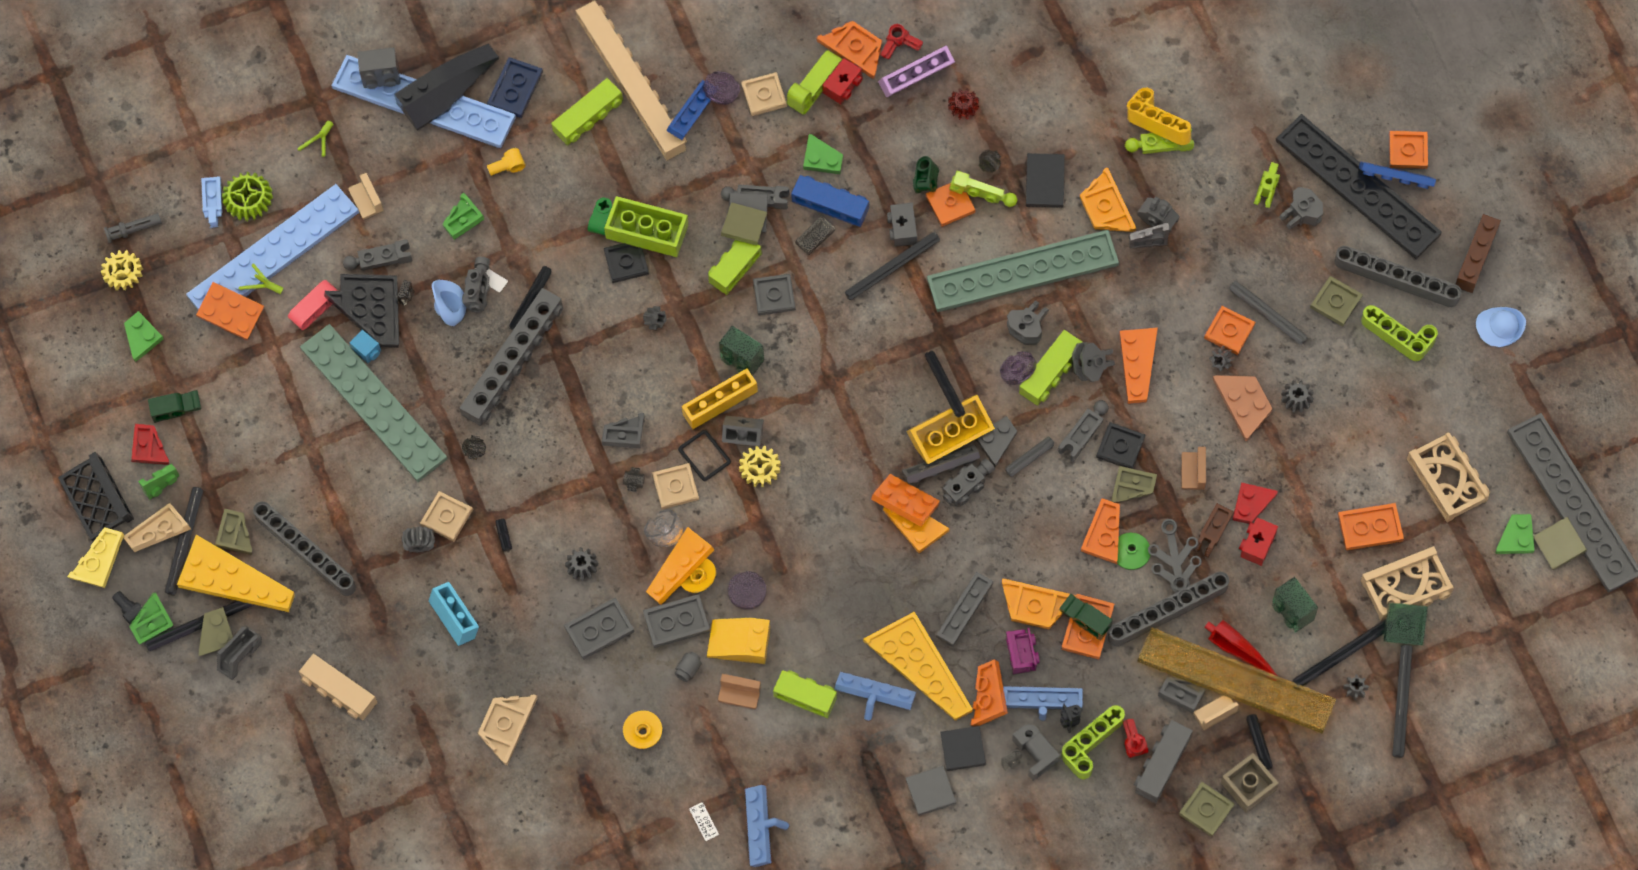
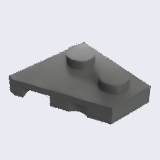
M1007 416L993 424L995 429L975 439L994 467L998 465L1003 453L1006 452L1010 442L1017 435L1016 428Z

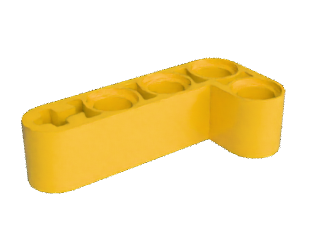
M1144 87L1139 89L1128 101L1127 119L1130 123L1178 145L1190 143L1191 124L1184 119L1155 107L1154 91L1151 88Z

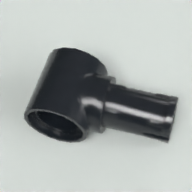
M121 591L116 592L112 597L115 603L122 609V616L131 624L142 609V606L138 602L130 601Z

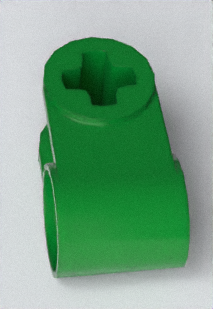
M603 197L597 200L588 223L587 231L605 236L604 228L612 208L610 199Z

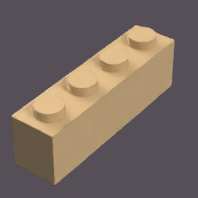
M314 653L299 671L302 678L301 681L309 687L313 685L321 696H328L333 699L332 703L338 708L343 706L354 719L360 718L364 720L378 703L374 695Z

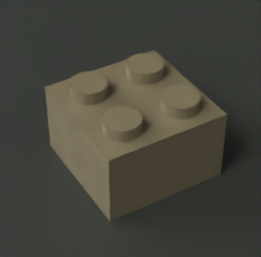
M1254 753L1223 775L1221 779L1223 787L1245 813L1274 793L1279 784Z

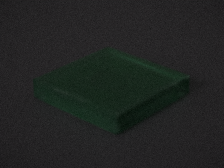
M1388 602L1383 641L1423 645L1428 606Z

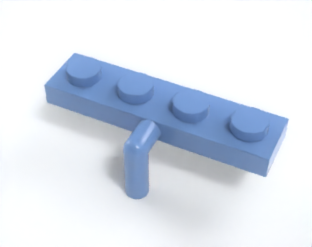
M840 672L835 684V690L868 699L864 715L866 720L872 719L876 701L911 710L916 695L915 691Z
M1003 687L1007 708L1039 709V719L1041 721L1046 720L1047 709H1062L1064 703L1066 707L1079 705L1082 709L1083 688Z
M759 785L745 789L750 866L752 867L771 863L769 827L776 826L784 830L789 827V823L777 818L768 819L766 786Z

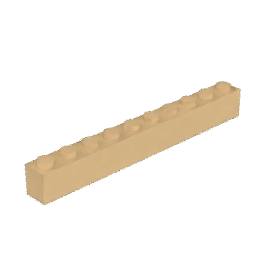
M594 0L577 9V20L666 161L686 151V138L684 137L683 140H680L666 131L673 118H669L666 106L664 104L661 105L658 101L660 98L657 92L651 90L650 81L646 75L643 76L641 74L642 70L638 62L632 60V53L628 47L625 48L622 44L624 41L619 33L616 34L613 30L615 27L612 21L606 19L604 8L601 5L598 6Z

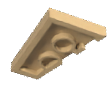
M169 503L124 535L123 538L130 548L136 552L191 530V528Z

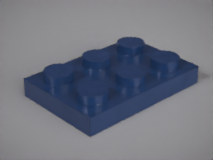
M508 57L487 105L513 113L516 117L522 118L542 76L543 69Z

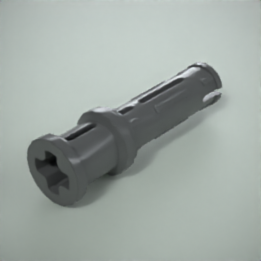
M159 213L125 224L124 222H119L116 226L104 227L108 242L112 243V240L121 237L127 238L128 234L162 224Z

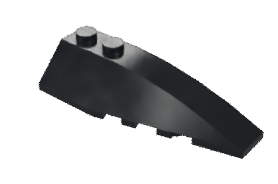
M489 44L464 53L431 70L396 92L394 95L397 105L418 131L449 111L452 104L457 99H460L464 92L470 86L472 87L481 75L485 74L499 59V56Z

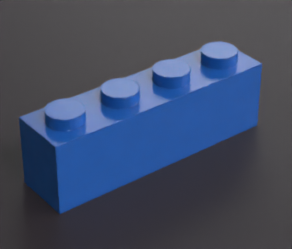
M800 175L791 193L792 202L858 227L862 226L869 211V200L861 195L855 196L845 189L839 190L826 182L820 183L810 176L804 177Z

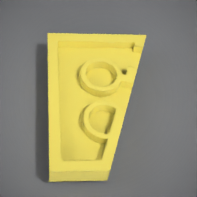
M104 527L91 544L90 550L79 560L78 566L67 577L105 588L124 534Z

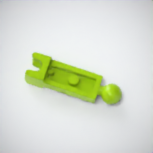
M1154 133L1140 134V141L1135 138H1129L1125 142V148L1132 153L1142 148V154L1177 150L1182 152L1193 150L1194 141L1191 140L1186 145H1178Z
M956 171L955 176L952 178L949 188L951 191L960 194L964 191L972 197H981L990 203L1003 201L1007 207H1013L1017 203V196L1014 193L1003 194V189L971 179L969 174Z

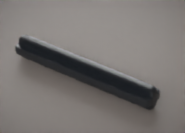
M543 266L509 324L511 330H514L546 284L552 273L549 267Z

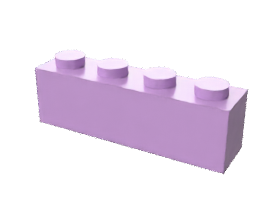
M946 45L883 77L878 82L887 98L952 65L955 61Z

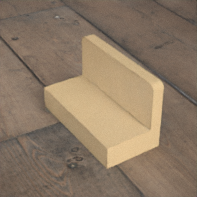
M367 173L360 175V183L348 188L362 219L383 211L381 201Z
M1227 693L1196 710L1193 715L1202 729L1206 730L1238 711L1239 704L1237 702L1234 703Z

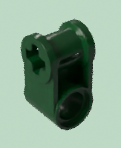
M928 156L919 158L916 163L913 180L915 193H921L922 191L935 192L937 189L939 167Z

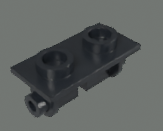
M1064 703L1062 711H1060L1062 716L1060 721L1063 728H1067L1068 732L1071 733V727L1078 725L1081 721L1082 709L1079 705L1066 707Z

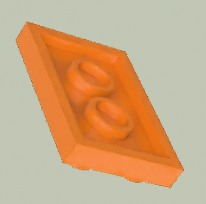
M212 282L196 316L248 341L264 306Z
M889 474L871 498L876 503L922 527L940 503L938 499L892 474Z
M1396 503L1338 512L1346 551L1403 542L1404 540Z
M1080 594L1076 595V598L1082 602L1092 605L1111 618L1114 603ZM1070 618L1061 650L1099 660L1106 634L1099 640Z

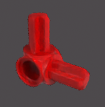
M894 24L889 28V34L886 37L887 43L880 55L889 60L896 47L903 46L904 44L919 51L923 41L909 35V31L904 29L902 25ZM895 32L902 33L900 37L896 38L893 36Z
M1127 719L1123 721L1127 735L1124 744L1128 758L1147 754L1148 746L1146 739L1138 734L1134 720Z

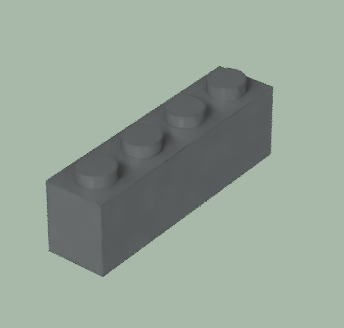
M1171 720L1169 725L1165 724L1160 734L1163 736L1161 741H1156L1153 746L1152 752L1154 754L1152 758H1147L1144 763L1143 769L1145 771L1143 775H1138L1135 780L1136 794L1154 803L1158 802L1192 737L1193 730Z

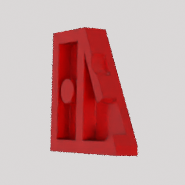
M135 424L131 462L169 465V459L165 454L154 425Z
M1241 482L1232 520L1247 524L1253 523L1258 515L1267 508V505L1273 498L1275 499L1278 491Z

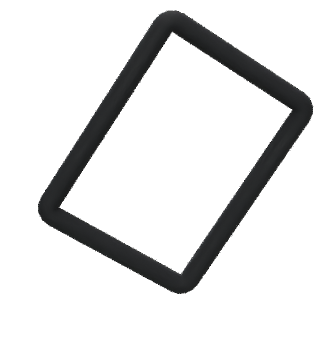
M707 430L700 431L678 448L681 455L690 463V466L703 481H707L731 463L730 458ZM703 434L708 437L727 461L706 477L703 476L682 450Z

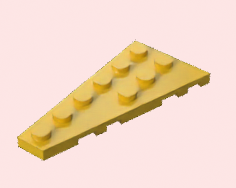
M198 535L195 536L177 583L178 588L289 612L295 597L292 590Z
M915 612L863 639L870 648L955 721L973 712L972 707Z

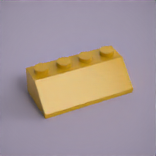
M973 395L961 402L965 411L964 416L956 417L950 407L906 431L915 449L927 464L995 429L978 395Z

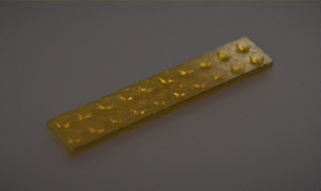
M1152 627L1137 661L1321 734L1324 732L1336 701L1333 697Z

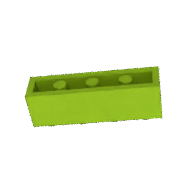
M606 78L551 123L553 132L567 146L570 143L576 142L581 134L591 130L597 121L603 120L608 115V112L621 105L623 101L622 92Z
M1063 330L1019 386V394L1037 406L1041 401L1045 402L1050 395L1049 391L1051 388H1056L1060 383L1062 374H1067L1071 369V363L1073 362L1072 353L1076 344L1082 343V341L1066 330Z

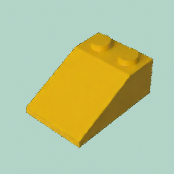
M757 618L712 619L707 658L765 664L770 634V620Z

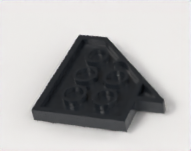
M340 274V291H325L324 297L360 330H364L377 341L380 347L398 348L397 275Z

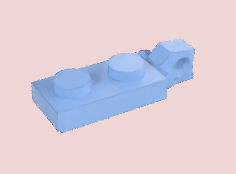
M202 178L204 217L209 218L211 228L218 227V217H222L223 212L221 178Z

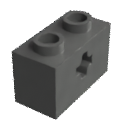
M913 203L890 205V212H887L888 224L892 223V229H889L890 241L894 240L895 247L916 244L917 232Z
M726 415L723 423L722 442L760 446L763 437L764 420Z

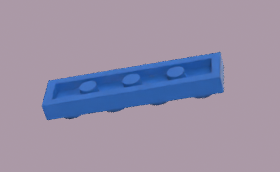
M702 80L666 131L683 140L716 95L718 89Z
M1360 161L1359 169L1363 170L1365 175L1374 176L1376 173L1386 180L1398 178L1400 183L1410 185V182L1418 183V187L1426 189L1429 186H1435L1436 179L1433 177Z

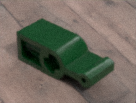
M198 390L184 394L172 393L148 399L154 423L183 416L186 412L202 409Z
M1070 594L1059 608L1062 613L1072 618L1077 625L1099 640L1104 637L1112 626L1113 620L1092 605L1082 602L1073 594Z

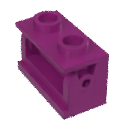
M1027 628V633L1025 630L1007 631L1006 642L1013 675L1036 671L1037 664L1040 661L1038 652H1034L1033 648L1036 645L1034 634H1030L1029 628Z

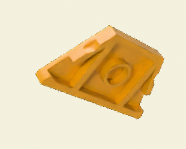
M1107 167L1091 183L1090 187L1080 194L1081 202L1094 229L1135 232L1136 226Z
M1002 579V587L1011 621L1050 629L1063 615L1059 608L1070 594Z

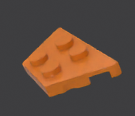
M854 21L846 23L843 27L833 29L829 34L817 37V42L841 58H845L861 68L862 72L872 79L875 78L882 46L881 39Z

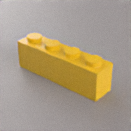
M745 369L682 405L683 416L693 430L757 393V382L749 370Z

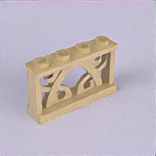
M1449 432L1409 452L1407 457L1409 464L1446 522L1487 502L1490 494L1488 487L1482 484L1477 470L1469 464L1467 454L1460 450L1457 439L1454 436L1452 437ZM1440 446H1446L1451 453L1446 455L1443 450L1441 457H1438L1437 449ZM1432 450L1433 457L1421 458L1422 455ZM1434 465H1436L1437 473L1432 474L1429 469H1435ZM1441 465L1459 471L1457 489L1450 484L1437 483L1436 480L1441 474ZM1474 488L1477 493V497L1474 499H1467L1462 495V492L1466 495H1472V493H1470L1468 489ZM1444 489H1449V490H1451L1454 494L1452 495V493L1449 491V494H1448V495H1445L1444 492H1443V490H1444ZM1458 499L1465 503L1456 509L1452 507Z
M1434 546L1364 573L1361 578L1362 585L1365 587L1380 621L1385 619L1391 621L1401 613L1409 614L1419 606L1427 607L1439 598L1440 600L1447 599L1451 596L1454 589ZM1432 561L1437 573H1429L1428 562ZM1417 568V573L1422 572V574H1413L1411 572V569ZM1404 572L1412 579H1421L1419 588L1414 595L1404 594L1395 590L1400 581V573ZM1393 577L1395 583L1389 586L1392 582H1389L1387 578ZM1434 577L1442 582V587L1438 590H1433L1431 585H1437V583L1433 580L1428 581V578ZM1374 583L1383 591L1379 596H1377L1372 586ZM1385 595H1389L1387 604L1392 601L1395 603V606L1389 609L1385 608L1381 603L1382 598Z

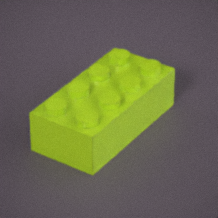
M616 196L604 228L605 237L609 240L678 257L688 228V215Z

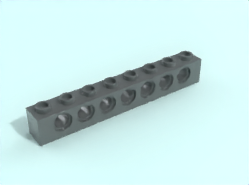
M544 288L540 290L459 409L463 417L479 426L489 419L491 410L494 406H498L504 391L509 390L513 378L520 374L524 362L531 358L532 350L535 346L540 345L545 331L551 329L554 318L562 313L563 304L560 297ZM542 311H548L545 315L540 314ZM531 326H538L535 330L529 329ZM523 340L528 341L525 345L519 344ZM513 355L518 356V357H517L516 359H514V360H510V359H509L510 356H513ZM502 370L507 371L504 375L498 374ZM492 385L497 386L494 390L488 389ZM486 401L484 405H478V402Z

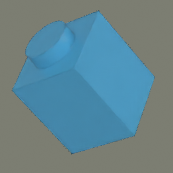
M361 330L349 342L351 349L366 363L375 360L380 354L379 343L364 330Z

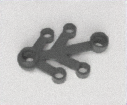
M1166 519L1162 522L1161 529L1167 535L1171 556L1160 550L1156 544L1150 545L1148 552L1151 556L1158 557L1173 567L1174 575L1164 570L1160 563L1153 564L1151 569L1153 574L1160 575L1168 580L1171 589L1177 593L1190 586L1189 578L1195 569L1202 565V560L1199 556L1191 557L1190 565L1182 574L1181 565L1192 549L1198 547V540L1195 537H1189L1185 547L1178 554L1175 538L1177 524L1172 519ZM1167 525H1173V530L1167 531ZM1195 540L1196 544L1194 546H1190L1189 541ZM1153 547L1158 549L1155 554L1151 553V548ZM1199 559L1200 562L1198 565H1193L1192 561ZM1160 566L1161 571L1155 572L1154 568ZM1179 581L1184 582L1182 588L1177 587Z

